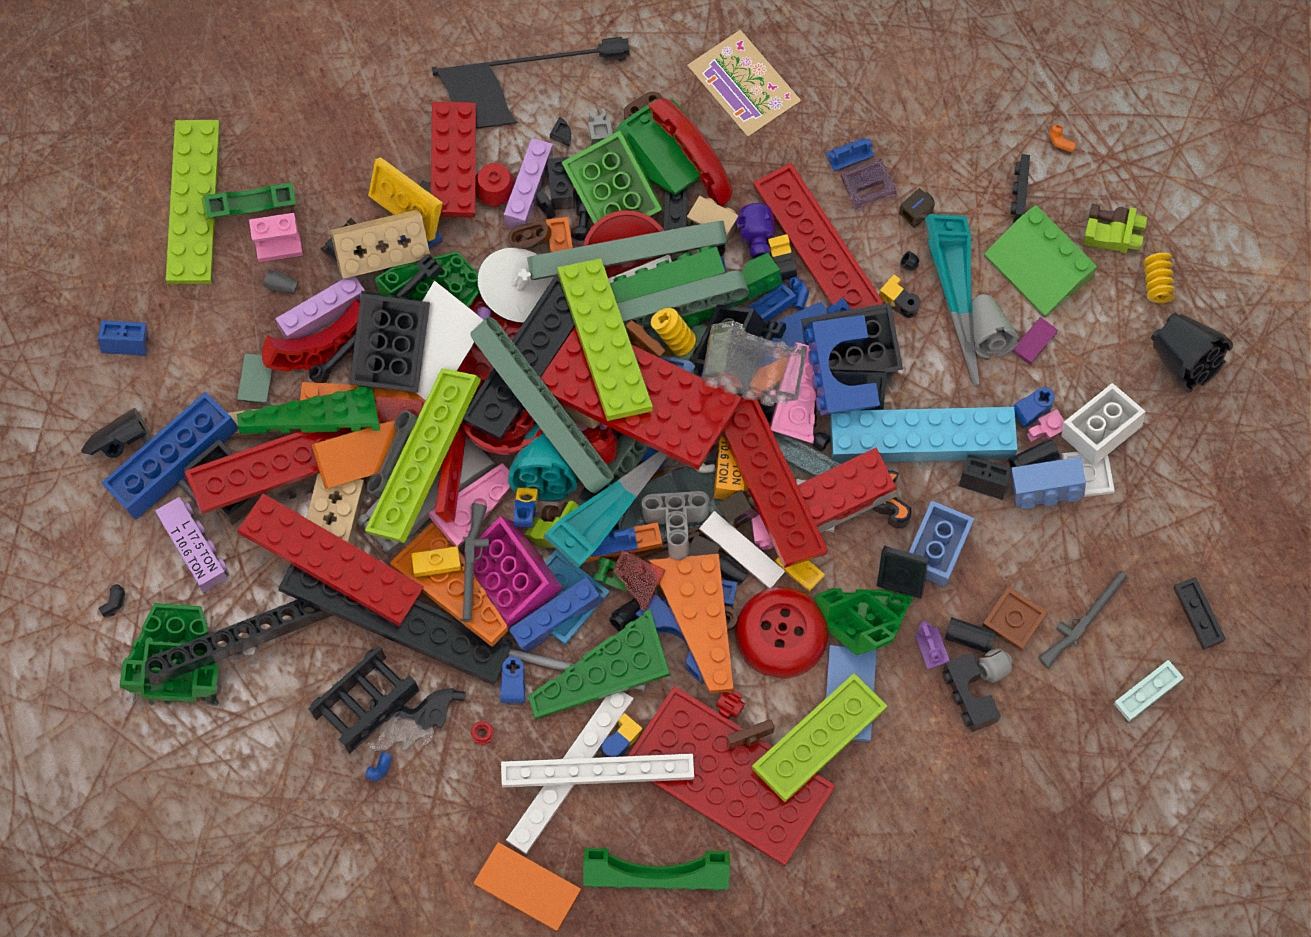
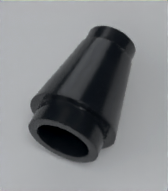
M720 554L721 577L742 584L748 572L728 555Z
M633 598L611 613L609 618L611 625L618 631L623 630L627 624L635 620L636 613L643 605L639 600Z

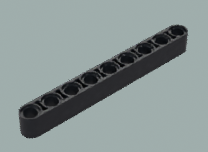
M297 599L148 658L145 662V679L150 684H161L333 615ZM307 607H311L315 611L306 612L304 609ZM291 616L293 620L285 621L282 617ZM263 624H268L272 628L266 630L261 628L260 626ZM247 633L250 636L248 638H241L239 634ZM220 641H224L228 645L225 647H220L217 645V643ZM197 650H203L206 652V654L199 656L196 655L194 652ZM174 659H181L184 662L182 664H174L172 661ZM157 667L161 671L159 673H152L150 669Z

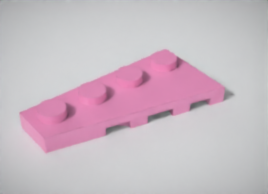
M795 342L770 428L774 432L813 443L816 388L812 383L813 366L810 365L808 360L810 349L808 345Z
M503 463L458 493L455 522L446 523L435 513V509L429 512L431 520L454 547L458 546L459 548L465 542L463 537H468L471 528L472 503L482 504L487 507L485 519L511 490L508 484L509 470Z

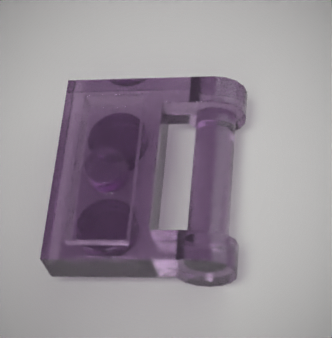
M882 158L841 173L840 177L855 210L862 208L864 204L883 197L897 195L895 185ZM884 183L885 188L860 197L857 193Z

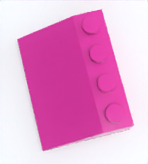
M500 516L479 537L489 538L490 545L489 548H482L481 558L475 561L474 575L508 628L547 604L563 589L521 529L514 527V521ZM475 548V558L480 555V548Z

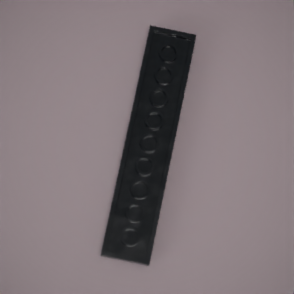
M290 564L278 591L493 686L500 674L503 662L513 645V642L501 638L492 647L452 615L417 600L401 625L397 626Z

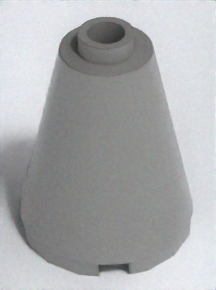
M986 294L978 295L972 302L975 351L980 357L991 358L990 355L997 354L998 357L1003 356L1017 346L1019 335L992 296Z

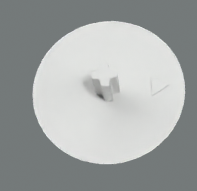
M505 248L492 253L482 263L478 273L479 291L485 303L498 315L511 321L525 322L554 278L531 280L527 257L537 255L536 253L526 249Z

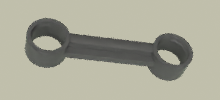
M408 410L402 411L397 416L394 427L397 430L379 472L372 475L367 484V491L379 499L418 419V416Z

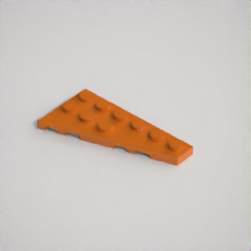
M432 522L390 562V567L423 585L424 589L422 592L460 621L463 618L465 559L460 551V571L421 577L414 576L411 553L454 547L436 524ZM474 575L472 621L460 622L493 647L508 632V627Z
M719 554L687 556L682 560H674L672 558L649 560L651 569L654 571L658 584L667 599L671 612L696 661L709 693L733 691Z

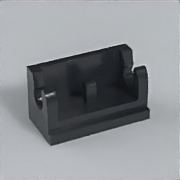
M968 455L959 486L1002 500L1012 468Z

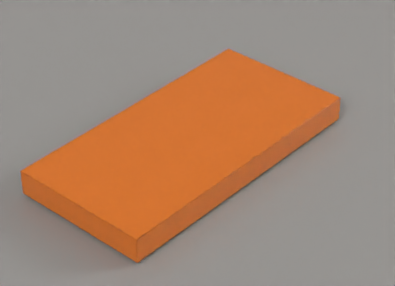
M395 420L380 424V431H372V427L312 444L325 489L379 472L397 432L394 427Z
M497 842L473 883L476 887L558 932L581 892V888Z

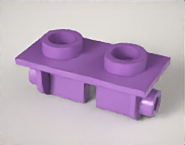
M927 621L921 622L918 629L919 633L915 634L927 669L950 662L938 628H933Z

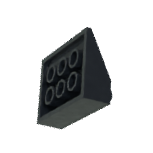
M361 290L349 379L350 384L418 393L430 302Z
M891 302L801 319L804 344L809 346L804 337V330L809 323L864 315L868 338L859 342L836 345L829 356V368L838 370L886 371V373L903 370Z

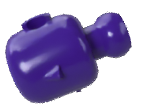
M763 203L748 204L739 211L737 226L739 227L740 237L743 242L751 245L749 254L755 259L767 252L770 254V247L767 243L768 239L775 236L774 217L768 205Z

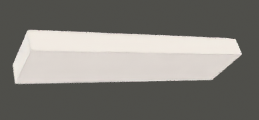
M715 511L699 528L714 543L721 545L723 551L768 589L785 572V570Z

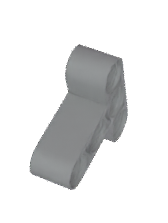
M702 491L650 494L642 499L643 520L647 524L657 522L658 524H666L668 554L672 559L682 560L689 554L687 523L701 522L709 517V498Z

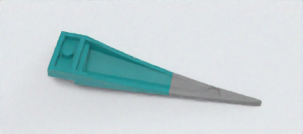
M929 214L925 218L930 237L927 241L973 385L977 387L979 385V376L974 348L971 297V233L967 217Z
M660 451L605 490L563 516L545 533L544 538L574 566L579 568L595 553L668 455Z

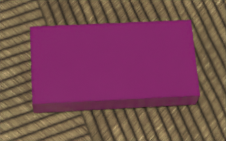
M1039 317L1012 352L1031 365L1057 334L1058 329Z

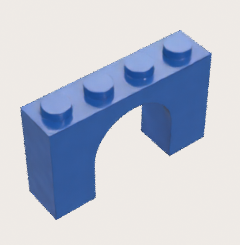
M865 316L815 321L806 325L804 337L806 342L809 343L808 360L810 365L813 366L812 383L817 390L816 406L820 410L821 416L873 409L880 406L876 383L856 386L844 385L833 377L829 368V356L836 345L859 342L868 338Z

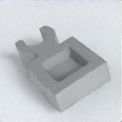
M601 108V115L599 116L594 115L593 109L589 111V120L591 122H588L591 144L594 145L611 136L613 132L610 120H606L605 109Z

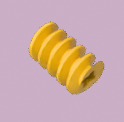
M1156 253L1144 260L1145 281L1147 283L1146 291L1148 292L1147 299L1153 303H1168L1176 298V295L1171 294L1175 292V287L1171 286L1174 284V279L1171 278L1173 276V271L1171 270L1173 265L1170 262L1172 255L1169 253Z
M661 309L652 317L651 326L676 356H684L694 348L696 335L675 309Z

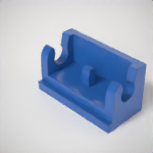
M101 320L98 334L101 353L146 356V341L149 340L147 323Z

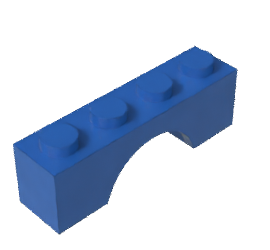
M585 577L509 628L521 649L529 652L546 641L549 634L559 625L577 615L586 614L604 602V599L593 582L588 577Z
M655 595L636 613L637 620L650 608L658 634H674L681 638L688 648V644L665 598L660 599ZM688 648L689 654L685 662V669L700 684H703L704 680Z

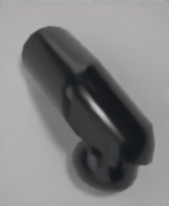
M115 584L111 586L109 602L98 608L103 617L122 608L125 591L120 585Z

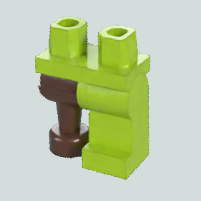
M1091 204L1083 245L1120 251L1122 253H1127L1128 249L1140 250L1143 236L1132 234V229L1144 231L1147 217L1136 214L1137 209L1132 207L1130 209L1118 207L1114 211L1100 210L1099 205ZM1097 219L1105 220V221H1108V222H1110V223H1109V225H1108V224H1103V223H1098V222H1097V221H1098Z
M574 501L564 502L560 509L555 505H546L542 510V519L534 518L533 528H528L525 536L540 548H555L544 538L545 533L563 516L579 507V505Z

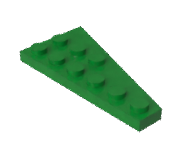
M361 386L344 392L337 391L324 396H313L310 399L290 401L276 406L270 405L257 410H246L237 414L240 434L268 433L271 429H281V433H290L291 429H301L302 432H337L341 428H351L352 431H360L361 427H372V431H380L374 394L370 386Z
M650 608L637 620L627 624L619 633L610 636L584 655L583 659L573 666L570 665L566 668L565 672L555 679H551L530 694L529 700L535 719L538 720L671 676Z

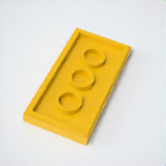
M381 157L375 159L368 196L393 215L418 210L422 215L427 240H434L443 202Z

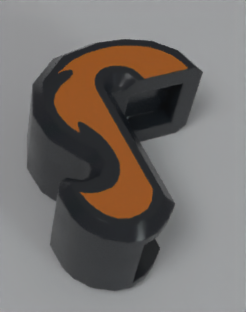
M890 470L888 472L895 484L899 472ZM896 497L872 508L879 514L889 515L888 523L894 528H904L910 522L911 507Z

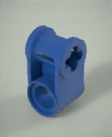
M1041 387L1012 406L1014 407L1015 417L1023 428L1030 426L1051 409L1055 399L1053 391L1050 388Z
M508 657L503 662L500 688L501 703H525L523 662L518 657ZM512 665H516L517 668L514 674L510 672Z

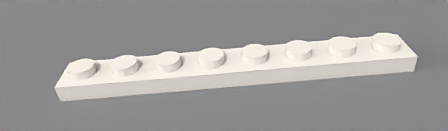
M625 692L606 697L563 759L594 758L602 747L603 741L609 737L618 724L620 717L632 704L633 698ZM575 785L543 786L506 839V842L527 855Z
M693 754L501 762L502 788L694 780Z

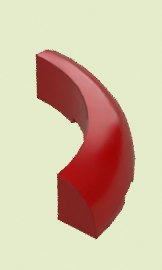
M664 98L651 102L648 106L653 120L670 137L674 136L689 162L693 163L696 170L700 173L698 176L708 198L714 200L717 205L724 206L733 194L732 185L711 145L690 118L672 101Z
M354 299L348 310L336 322L316 334L296 339H279L267 336L262 350L264 366L274 370L290 372L291 369L310 370L314 365L325 363L356 333L360 301Z

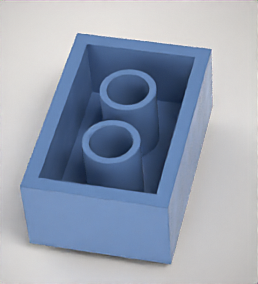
M1081 457L1012 467L1011 484L1016 508L1031 509L1039 504L1051 506L1057 504L1058 501L1076 502L1081 500L1085 496L1086 488Z
M932 500L909 553L929 558L926 580L946 588L975 518Z

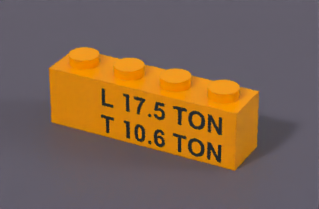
M722 434L718 442L719 453L715 466L713 499L725 500L741 489L747 493L748 489Z

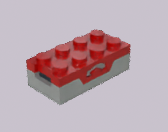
M877 447L798 485L820 533L899 496Z

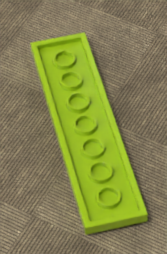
M175 120L166 266L167 284H212L215 219L205 220L201 198L204 195L217 194L219 120Z
M601 258L557 267V274L607 421L651 412L653 406Z
M441 368L368 522L365 531L369 535L405 544L481 381L477 375Z

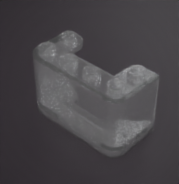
M735 321L711 325L701 379L705 381L706 386L722 387L724 392L731 394L740 393L745 399L761 400V404L767 406H774V403L788 404V401L798 400L807 351L806 346L795 344V347L789 348V346L785 345V342L775 343L746 333L745 328H742L743 324Z

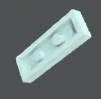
M1167 660L1116 700L1114 705L1130 722L1180 683L1184 677Z

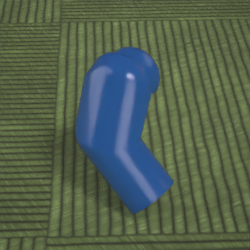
M793 277L788 283L798 300L794 303L793 308L801 311L805 307L809 290L801 279Z
M381 752L376 769L371 766L367 768L366 779L378 782L388 772L392 755Z

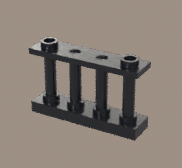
M379 645L375 649L368 651L361 662L323 696L316 698L308 708L316 721L323 715L342 734L338 740L349 754L420 691L416 681L410 675L405 680H401L383 662L386 656ZM374 668L395 686L388 695L384 696L366 678ZM357 684L377 702V705L370 711L366 712L348 694ZM340 699L359 717V721L352 727L348 728L330 710Z

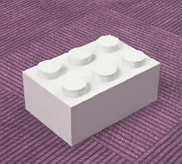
M1112 383L1064 421L1061 437L1095 465L1143 426L1146 411Z

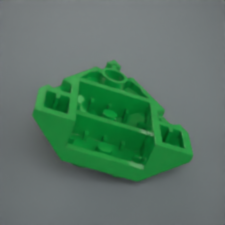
M832 588L815 595L814 600L824 616L828 632L855 655H860L893 643L914 597L893 594V591L856 589L855 593L842 592L841 588Z

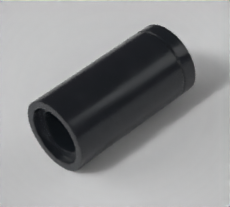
M1047 439L1010 457L1008 461L1010 468L1056 461L1060 459V454L1055 443L1051 439Z
M951 617L944 639L987 653L991 650L996 631Z

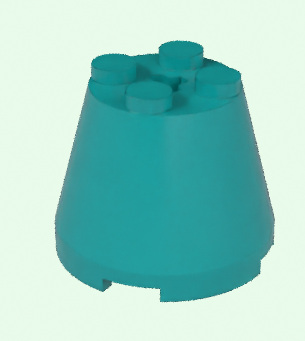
M535 424L534 428L524 436L523 440L535 437V434L540 429L538 424ZM544 432L516 454L509 469L508 484L514 492H517V488L538 489V501H561L567 499L568 494L577 490V475Z

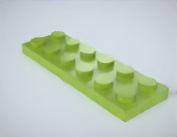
M853 673L752 766V769L786 802L887 709V705Z

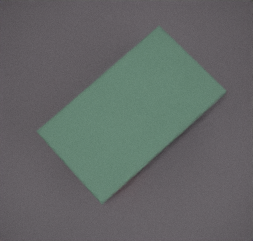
M245 353L237 400L267 403L272 369L264 366L262 355Z

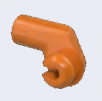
M1053 125L1049 130V136L1053 145L1056 148L1073 153L1076 142L1064 138L1061 125Z

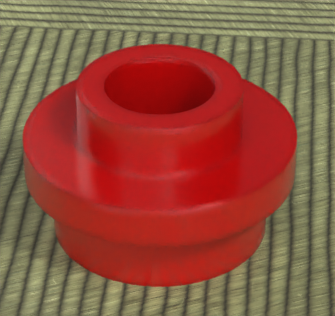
M477 722L471 728V738L476 744L486 745L493 740L494 729L488 722ZM481 730H485L487 735L480 737L478 733Z

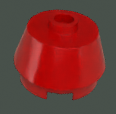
M487 164L475 176V195L483 204L490 207H499V205L509 201L516 178L510 170L501 164Z
M596 426L595 428L582 431L606 464L616 458L617 435L613 433L612 428L607 427L601 430L600 426Z

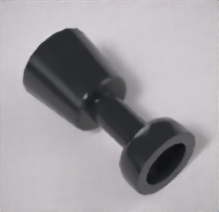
M577 194L576 214L580 216L579 225L572 229L571 237L579 241H585L590 231L587 225L588 219L591 217L580 196Z

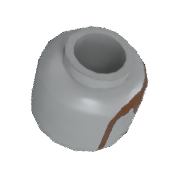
M994 648L981 655L977 661L981 672L980 677L983 680L995 683L1008 676L1012 670L1011 656L999 648Z

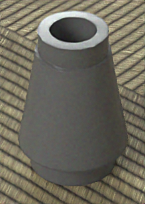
M269 269L263 286L271 291L294 294L298 281L276 269L274 271Z

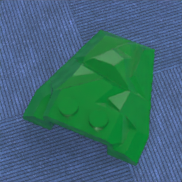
M154 603L142 625V631L138 639H135L132 644V650L128 658L125 657L122 663L120 688L129 692L139 693L143 699L195 702L197 697H208L215 694L218 679V667L215 662L157 685L150 684L145 679V662L148 658L208 635L202 606ZM197 650L194 652L196 655L199 656L206 654V652L203 650ZM174 659L172 662L174 664H182L184 661ZM157 667L150 669L152 673H159L161 671Z

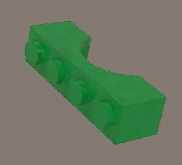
M292 182L247 191L204 195L201 198L205 220L288 208L296 205Z

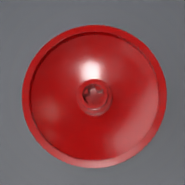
M618 211L608 214L597 221L588 232L583 246L662 232L664 230L654 219L643 213ZM661 257L604 268L609 279Z

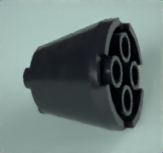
M1176 312L1168 317L1167 323L1162 329L1156 330L1151 336L1154 350L1177 385L1187 393L1192 392L1193 387L1198 384L1204 386L1224 366L1226 363L1224 357L1227 351L1233 348V342L1225 334L1184 314L1178 315Z

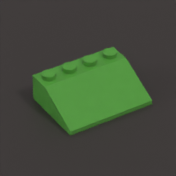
M621 130L562 162L594 224L604 216L618 211H636L652 217L664 210L629 141Z
M1037 205L1023 214L984 253V256L1044 317L1094 277L1097 266Z

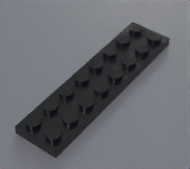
M554 276L512 340L540 378L575 328L558 276ZM493 368L469 404L462 422L501 442L524 406L496 369Z

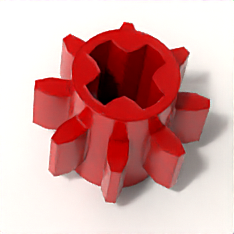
M734 689L731 693L723 692L716 704L720 708L719 714L727 719L730 716L737 718L745 706V703L741 701L743 695Z

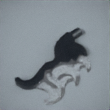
M454 688L442 689L428 695L414 709L402 706L379 727V738L375 743L368 742V746L373 751L383 752L395 743L403 742L404 745L401 747V750L405 751L411 748L420 738L424 739L421 744L422 747L429 745L434 738L433 727L437 726L441 729L446 721L447 707L450 702H453V700L465 701L466 692L454 691ZM374 699L370 700V710L377 705Z

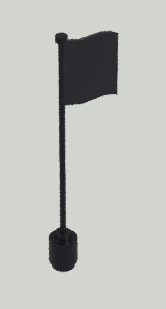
M614 37L602 39V43L598 44L597 49L438 69L437 67H432L433 76L439 75L452 102L476 103V128L518 123L508 109L500 83L490 66L599 53V57L604 56V61L625 58V56L630 55L628 38Z

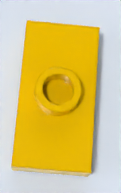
M458 546L411 553L415 577L461 570Z
M779 557L775 560V563L785 570V573L808 593L825 577V574L809 560L786 568L783 567Z

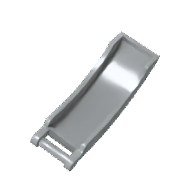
M467 435L459 492L484 476L496 464ZM441 467L406 541L430 518L429 512L435 509ZM379 499L366 513L358 518L357 523L361 527H367ZM373 536L383 547L382 550L387 555L394 552L401 544V542L389 541L385 538Z

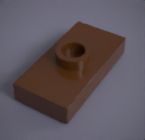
M772 719L729 734L726 741L729 750L747 744V746L754 745L760 742V738L773 734L775 727Z

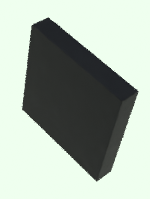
M884 546L881 552L877 586L921 599L924 593L929 558Z

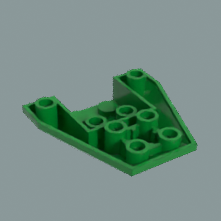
M670 100L687 115V113L674 100ZM648 105L621 122L614 133L620 130L624 132L650 182L676 195L700 179L698 176L700 173L696 170L693 163L689 162L674 136L670 137L653 120Z
M457 251L432 257L443 268L442 272L434 280L427 276L405 297L423 301L433 282L436 281L469 308L480 293L478 272ZM419 261L392 267L376 277L375 282L379 292L395 295L421 270L417 265Z

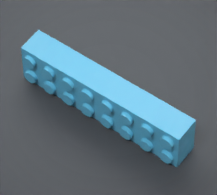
M1014 407L860 410L830 415L832 464L845 463L876 447L883 462L967 460L968 455L984 460H1005L1016 455L1017 452Z

